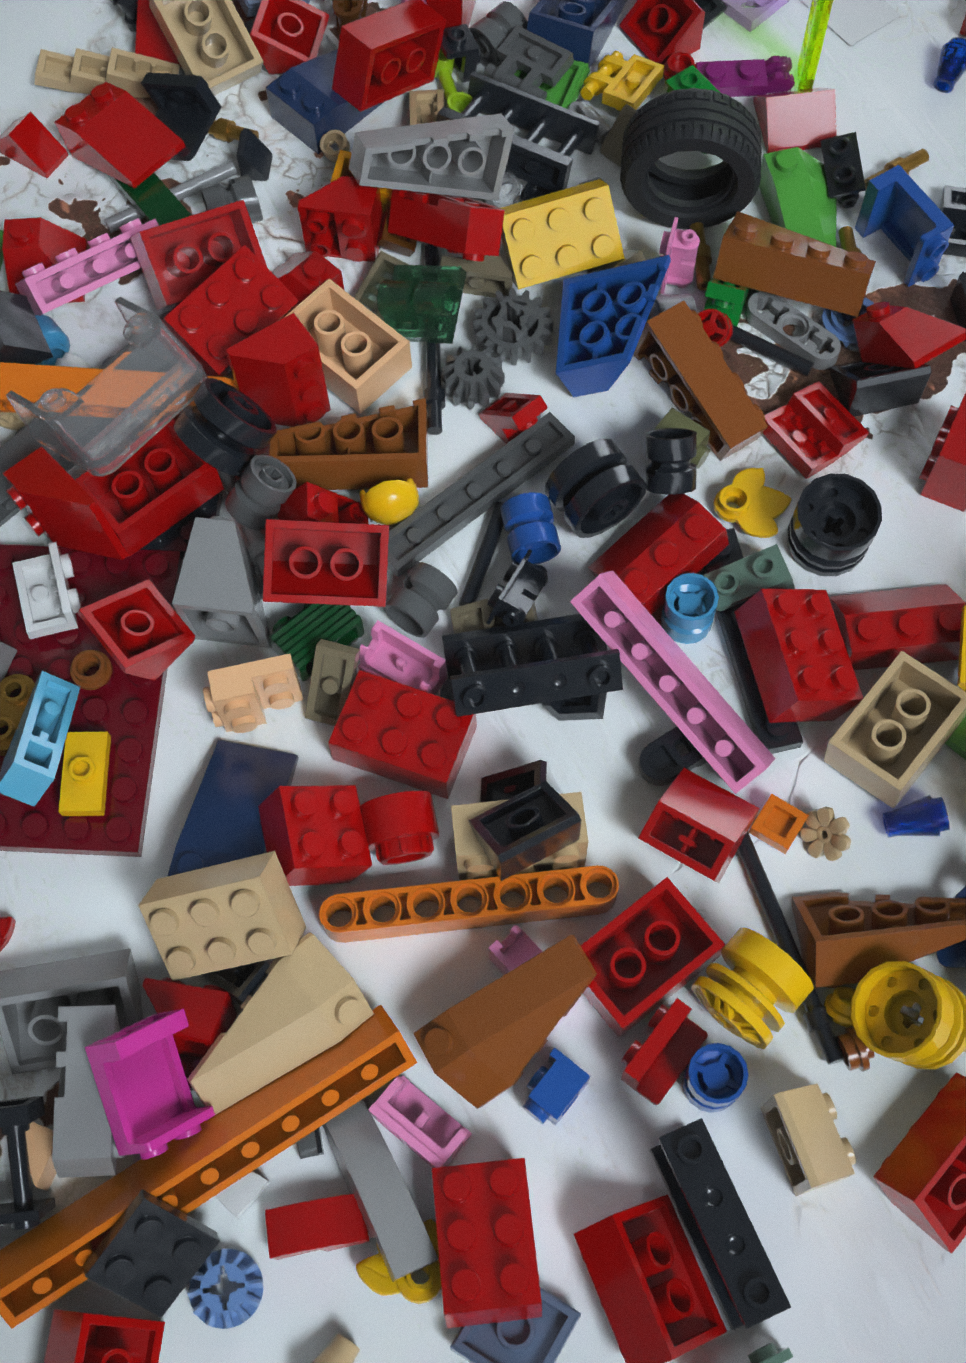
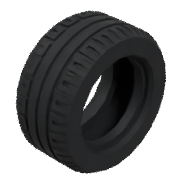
M699 88L679 89L661 94L643 105L630 118L629 123L625 127L620 168V182L623 193L639 213L657 224L672 228L675 217L678 218L677 228L690 229V225L696 222L703 223L704 228L721 224L733 218L738 211L741 212L752 201L758 191L761 179L762 155L760 127L746 107L726 94ZM699 151L715 155L723 161L704 169L684 170L668 166L658 159L676 152Z

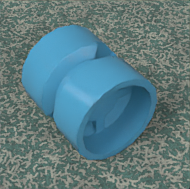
M687 573L674 578L667 586L661 615V625L675 642L682 644L697 643L710 632L719 599L717 588L712 581L700 574Z

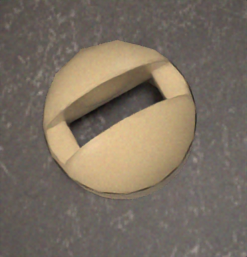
M331 130L325 133L320 140V148L324 156L332 162L337 161L340 150L350 152L349 141L340 130ZM335 143L339 150L334 151L330 146Z

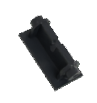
M856 132L820 140L829 198H837L844 208H852L859 199V192L866 191Z
M529 549L521 563L515 559L513 560L503 578V581L507 582L506 587L498 584L487 603L488 606L493 608L487 620L488 625L491 624L495 616L501 618L509 627L522 624L534 601L547 584V570L541 565H534L528 562L532 550Z

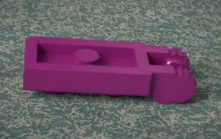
M772 56L766 61L765 59L696 62L697 69L721 93L730 97L791 91L795 85L794 76L789 73L792 69V60L787 56Z

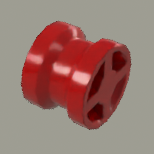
M706 309L698 313L702 320L703 329L708 337L711 338L710 340L715 341L720 347L727 344L733 335V324L728 315L716 309Z

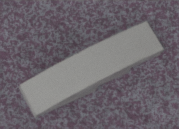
M362 1099L325 1123L323 1128L348 1191L355 1196L371 1239L375 1237L393 1282L435 1263L438 1260V1256L400 1170L374 1118Z

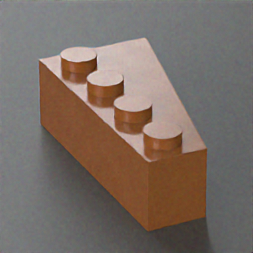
M738 211L723 235L713 278L858 317L876 261L868 259L863 253L843 250Z
M683 300L646 322L633 355L638 361L645 358L652 366V369L649 370V375L657 384L663 381L667 384L672 396L671 401L679 411H689L693 416L691 417L693 421L710 431L708 447L717 458L722 461L756 441L768 427L765 423L764 413L757 404L752 403L744 391V384L738 374L732 372L724 361L720 346L715 341H711L704 331L702 320L698 313L690 310Z
M426 398L413 400V406L396 410L394 405L379 408L378 414L357 418L356 413L341 416V420L337 423L323 425L318 421L277 430V433L270 441L269 456L280 460L289 467L297 481L296 488L309 482L327 490L370 489L383 481L402 480L407 482L409 478L413 479L417 488H427L428 431Z

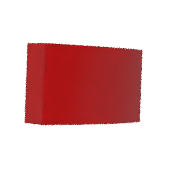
M354 1194L315 1199L265 1210L270 1259L280 1260L317 1250L332 1251L370 1242L369 1232Z

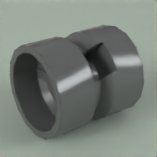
M503 1L487 13L486 17L477 21L469 28L479 46L480 64L485 67L489 63L498 65L501 62L498 58L497 49L517 25L527 30L528 22L525 16L511 2Z
M249 174L230 179L228 187H223L220 183L200 188L206 211L244 199L251 222L256 223L263 220L259 200Z
M256 455L241 474V479L235 483L227 495L225 501L227 511L237 522L247 528L255 530L265 529L266 519L274 520L280 511L281 504L288 500L296 488L297 481L294 474L280 460L268 455Z
M417 562L404 578V588L396 589L387 601L384 612L394 624L405 632L418 638H425L439 620L437 612L439 609H447L457 595V588L451 579L439 569L424 562Z

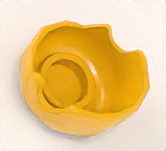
M409 478L407 482L402 480L383 481L370 488L367 493L363 489L360 491V501L362 509L368 518L376 523L391 525L401 523L414 513L418 506L419 495L416 484L412 478Z

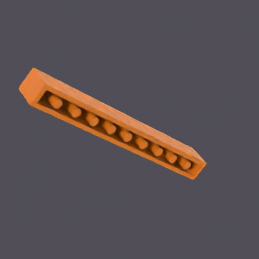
M382 1005L373 1009L374 1014L339 1043L200 1124L202 1130L197 1134L184 1139L169 1141L167 1143L169 1149L166 1152L149 1159H140L0 1249V1315L11 1329L88 1279L84 1276L83 1265L142 1189L181 1212L188 1214L417 1064L403 1036Z

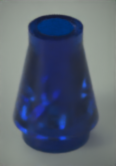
M952 38L941 48L933 86L942 93L952 92L955 84L966 71V39Z
M927 795L895 810L882 813L883 824L888 838L895 836H940V832L950 829L948 813L942 797L932 798L930 795Z

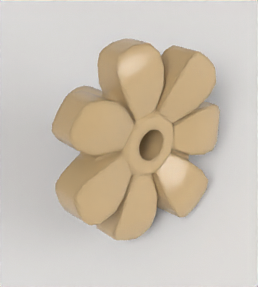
M822 807L818 811H809L807 813L809 816L805 821L809 827L800 830L803 841H812L808 847V853L814 858L825 855L829 861L841 858V851L848 850L851 845V839L846 835L850 827L846 817L834 819V810L831 807Z

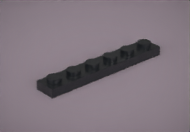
M734 528L726 529L729 545L703 567L704 575L744 558ZM747 601L723 611L716 610L754 734L771 754L801 748L803 739L797 722L769 723L734 613Z

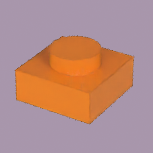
M771 793L752 824L749 833L786 855L809 815Z

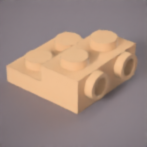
M290 653L207 671L210 686L203 688L206 708L208 712L212 713L215 727L224 726L226 732L246 733L253 731L258 725L267 724L264 709L270 707L277 710L291 707L295 702L303 700L301 685Z

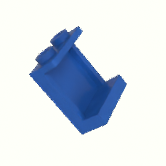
M900 165L869 180L855 226V230L862 238L881 229L908 259L910 264L903 281L908 287L919 281L926 282L935 276L940 268L939 263L949 245L948 240L954 228V224Z

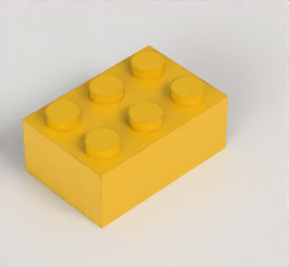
M601 179L501 208L505 210L501 238L508 266L513 271V283L518 289L625 259L609 185Z

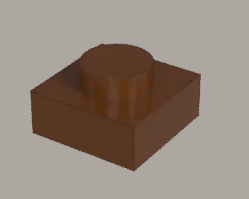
M388 207L383 213L377 245L410 257L415 252L417 240L388 233L390 207Z

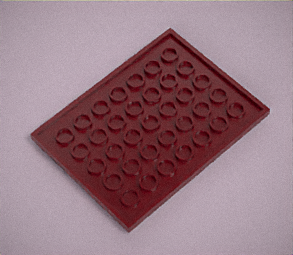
M0 544V642L17 649L4 678L14 674H22L28 676L36 683L41 671H44L76 685L71 677L70 667L75 656L85 650H96L104 653L112 664L111 678L104 686L95 690L80 688L68 732H108L111 736L104 816H62L58 812L65 749L64 743L55 779L35 807L0 793V851L142 857L168 668L155 681L124 673L78 613H75L78 628L29 639L12 563L50 554L49 546ZM59 547L61 555L68 553L70 556L74 577L68 578L69 588L77 589L82 608L149 579L175 610L172 601L183 562L180 551L138 550L130 557L128 556L124 560ZM90 668L86 676L94 675L99 668ZM21 689L12 691L10 697L18 696L21 693ZM8 726L0 728V735L8 731ZM0 756V770L5 756Z

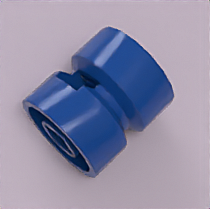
M535 492L519 494L503 503L500 507L504 530L510 532L507 536V543L512 561L515 559L521 563L529 549L532 550L528 562L534 565L550 561L560 553L561 545L557 528L553 525L554 516L550 499L545 494Z
M721 1043L707 1044L697 1050L684 1070L682 1078L684 1094L689 1102L699 1110L709 1113L721 1112L730 1107L746 1088L749 1076L747 1064L741 1054L731 1046Z

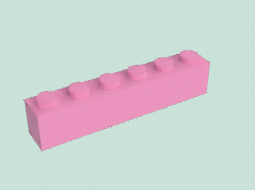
M613 570L599 574L570 601L611 650H619L620 661L735 794L766 770L776 759Z

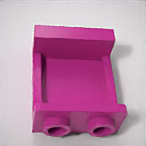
M184 1009L153 1014L85 1047L119 1156L140 1154L141 1159L158 1156L169 1149L167 1145L169 1141L173 1139L180 1140L197 1134L202 1130L200 1124L215 1115L213 1106L197 1107L195 1105L173 1038L174 1033L189 1026Z

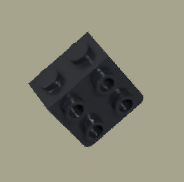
M147 72L141 84L159 108L155 116L180 137L186 146L170 160L190 161L197 154L222 106L202 76Z

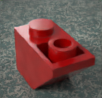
M309 482L296 488L288 500L281 504L278 513V520L368 524V517L365 515L360 502Z
M170 977L162 978V980L145 978L142 986L156 1013L184 1009L189 1026L173 1034L179 1054L203 1058L220 1033H226L235 1021L237 1011L230 995L218 986L204 985L202 988L185 985L179 980L172 981Z

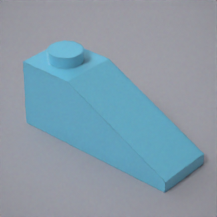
M41 671L0 770L1 794L34 807L55 779L80 687Z

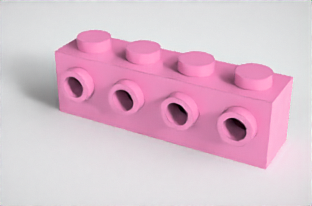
M139 218L119 227L122 234L110 239L108 233H105L88 241L90 249L78 254L76 248H72L55 256L58 264L45 269L43 263H40L23 271L22 274L25 279L15 285L21 295L27 296L34 314L40 316L140 269L141 265L131 237L140 231L159 225L156 219L144 224L141 223Z

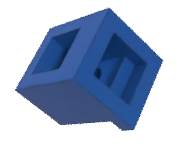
M554 1047L548 1059L552 1066L550 1069H547L542 1065L530 1079L526 1087L532 1092L528 1095V1100L522 1108L539 1123L544 1124L548 1119L556 1126L588 1085L591 1076Z

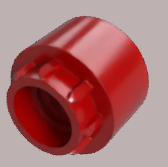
M404 791L368 800L360 806L369 850L376 851L377 861L381 864H405L431 856L434 851L433 840L439 837L431 792Z

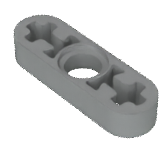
M760 291L749 298L745 316L747 322L752 327L784 349L813 362L814 369L827 370L836 364L841 350V343L833 333L774 294ZM764 308H767V309L770 310V311H766V310H765V311H763L762 313L757 312V309H758V310H763ZM790 324L796 325L801 328L803 333L799 336H789L783 331V327ZM823 348H826L829 350V352L824 351L821 354L816 352V349L822 350Z

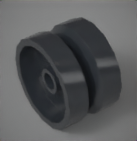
M208 378L203 381L194 394L196 406L185 407L174 422L175 432L192 452L216 469L237 477H241L250 460L257 455L255 449L261 450L266 448L277 433V426L272 418L257 403L235 387L214 378Z
M602 438L595 440L572 452L553 470L545 484V494L560 512H565V521L580 538H590L616 526L639 505L646 493V482L632 465H626L627 458L612 439Z

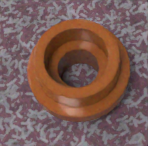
M85 650L77 654L73 659L70 674L78 687L85 690H95L104 686L111 678L112 664L104 653L96 650ZM90 668H99L94 675L86 676Z
M853 1026L845 1028V1033L836 1036V1039L845 1059L843 1061L849 1071L858 1068L862 1072L869 1070V1059L875 1057L874 1051L869 1050L860 1040Z

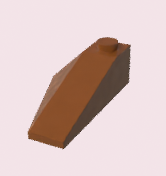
M840 892L792 897V909L802 959L816 988H837L844 984L859 983L872 968L885 962H912L966 940V899L921 896L915 900L914 904L890 900V895L875 894V902L849 900V893Z
M569 935L447 1009L413 1034L434 1073L478 1109L518 1082L528 1062L535 1053L540 1052L548 1041L546 1039L560 1019L569 1013L597 973L576 937Z

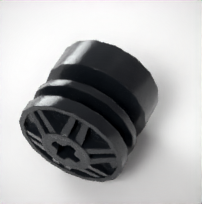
M830 473L814 479L803 489L786 530L787 547L793 559L806 571L819 576H839L852 571L863 560L882 522V505L875 491L863 480L848 474Z

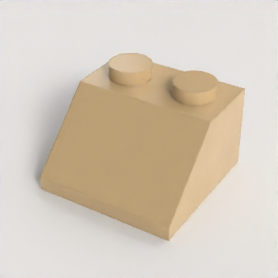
M818 1083L774 1094L760 1107L795 1197L855 1174L852 1165L856 1164V1158L852 1146L846 1137L840 1138L833 1121L837 1119L836 1108L830 1095L827 1092H821Z

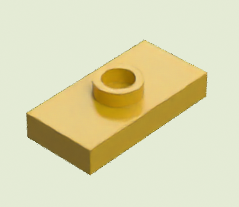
M108 732L67 733L58 811L62 816H104L111 736Z

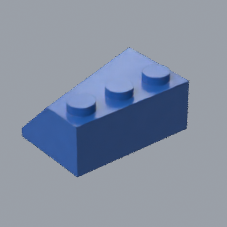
M669 255L563 279L556 374L573 397L609 391L629 365L671 262Z

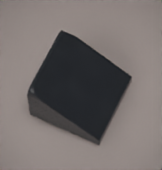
M243 128L236 155L241 176L249 174L252 181H267L273 158L272 153L248 128Z

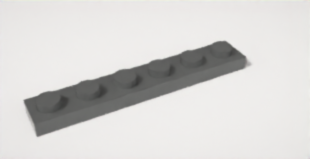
M551 412L547 413L535 425L520 433L389 531L387 567L397 577L401 576L417 562L421 561L494 506L496 502L502 500L575 445V436Z

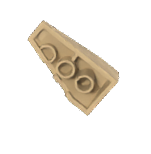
M309 932L301 938L292 955L278 957L273 960L265 971L268 974L266 979L253 996H247L240 1006L243 1010L226 1033H220L188 1077V1082L203 1105L213 1106L215 1115L339 1043L374 1014L355 980L314 934Z

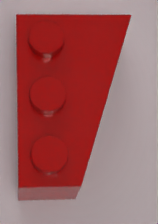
M392 189L388 233L428 243L435 247L446 248L447 252L462 255V258L466 260L482 262L485 255L499 256L505 210L468 197Z

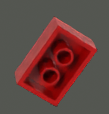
M409 0L341 26L332 90L361 112L434 81L446 19L423 1Z
M244 199L140 231L131 237L157 310L181 303L244 245L267 267Z
M244 245L163 318L160 333L202 376L225 377L231 372L226 349L284 318L297 306L299 300Z
M170 414L75 479L97 502L129 554V557L224 489L217 469L198 457L178 437L174 430L175 420Z
M760 589L734 612L769 723L834 721L862 701L863 695L826 590Z
M359 670L328 744L335 761L449 799L477 728L476 714L457 717L455 704L452 700Z
M666 877L580 945L597 973L583 992V995L618 1038H621L707 968L710 963L718 959L726 944L671 880Z
M525 1158L432 1168L443 1310L447 1328L541 1318L542 1300Z

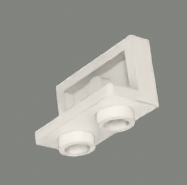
M57 542L48 543L50 551L48 555L12 563L29 639L78 628L75 613H78L79 609L82 608L77 589H70L68 578L74 577V571L69 554L61 555Z

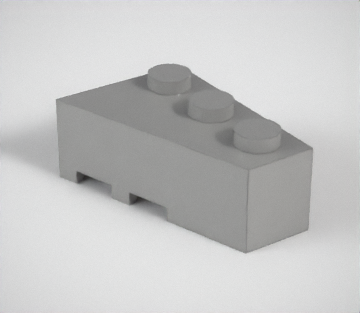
M115 1005L58 1007V1023L61 1024L64 1037L62 1052H56V1067L61 1068L59 1093L58 1097L54 1099L52 1161L58 1178L116 1175L117 1158H124L125 1155L119 1156L85 1050L86 1046L120 1031Z

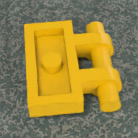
M613 51L611 55H606L599 62L598 70L591 72L584 80V87L581 89L580 94L583 99L591 100L594 96L602 93V104L613 107L618 111H621L628 104L637 110L662 79L664 65L633 54L626 61L623 60L621 52Z

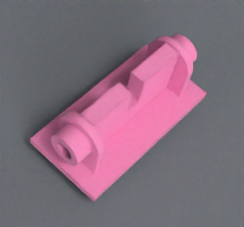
M677 217L674 218L671 232L664 231L659 254H663L660 257L669 255L671 258L661 285L660 293L663 294L666 284L685 288L693 282L695 260L700 239L693 230L677 229Z

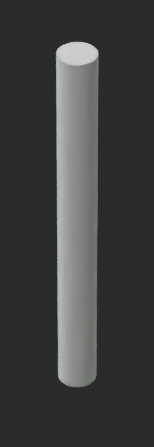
M229 161L169 190L180 201L200 192V188L217 184L236 175L237 171L232 161ZM132 206L104 219L108 230L112 233L135 219H142L143 216Z

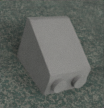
M212 516L210 519L195 517L172 601L173 607L194 633L195 639L269 648L271 643L269 639L270 634L262 599L259 594L254 565L235 522L221 516Z

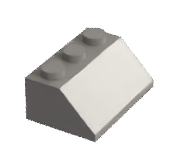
M131 948L0 971V1035L12 1075L56 1067V1052H62L64 1037L61 1024L58 1023V1007L115 1005L120 1030L143 1019L140 983Z

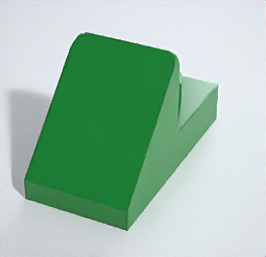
M712 278L708 282L705 297H707L704 310L716 309L728 315L733 325L738 326L750 288Z

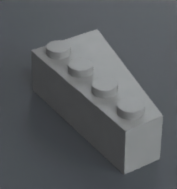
M501 113L355 132L349 169L360 186L498 201L515 129Z

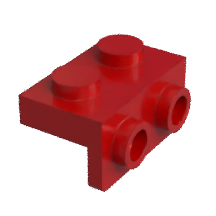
M678 998L670 1008L664 1004L658 1008L647 1024L653 1030L644 1044L636 1039L620 1061L627 1066L623 1071L621 1080L655 1106L660 1104L708 1037L705 1030L688 1018L692 1008Z

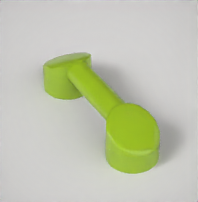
M440 48L435 78L439 80L441 88L444 89V96L447 101L446 107L461 113L473 98L467 93L457 91L451 75L455 58L446 59Z

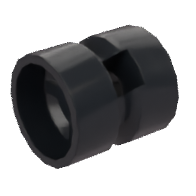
M663 428L651 430L645 434V457L651 460V463L646 465L645 468L647 491L671 495L684 494L696 489L697 465L691 463V459L696 457L697 432L683 428Z

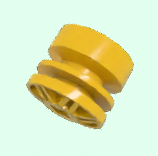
M740 928L721 951V955L730 969L718 963H710L705 971L708 977L699 976L693 983L692 990L698 1000L720 1025L751 1045L765 1049L774 1038L771 1031L779 1032L785 1024L775 1007L788 1013H795L812 992L814 986L802 967L775 943L749 928Z
M906 961L885 962L872 968L859 981L851 1001V1020L857 1036L869 1050L916 1069H938L952 1063L966 1049V996L952 982ZM919 1016L924 1018L922 1024L918 1021Z

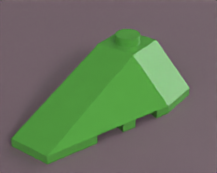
M799 147L763 154L759 189L772 223L836 247L837 198H829L824 163Z

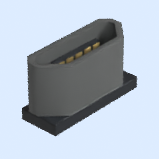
M320 1127L297 1142L300 1159L324 1155Z

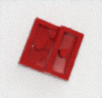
M819 381L793 393L788 404L764 415L765 423L768 427L763 434L805 479L820 472L848 453L869 434V431Z

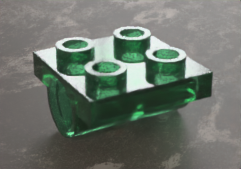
M395 265L392 280H383L377 291V307L380 314L384 317L383 321L410 342L453 344L467 272L460 266Z

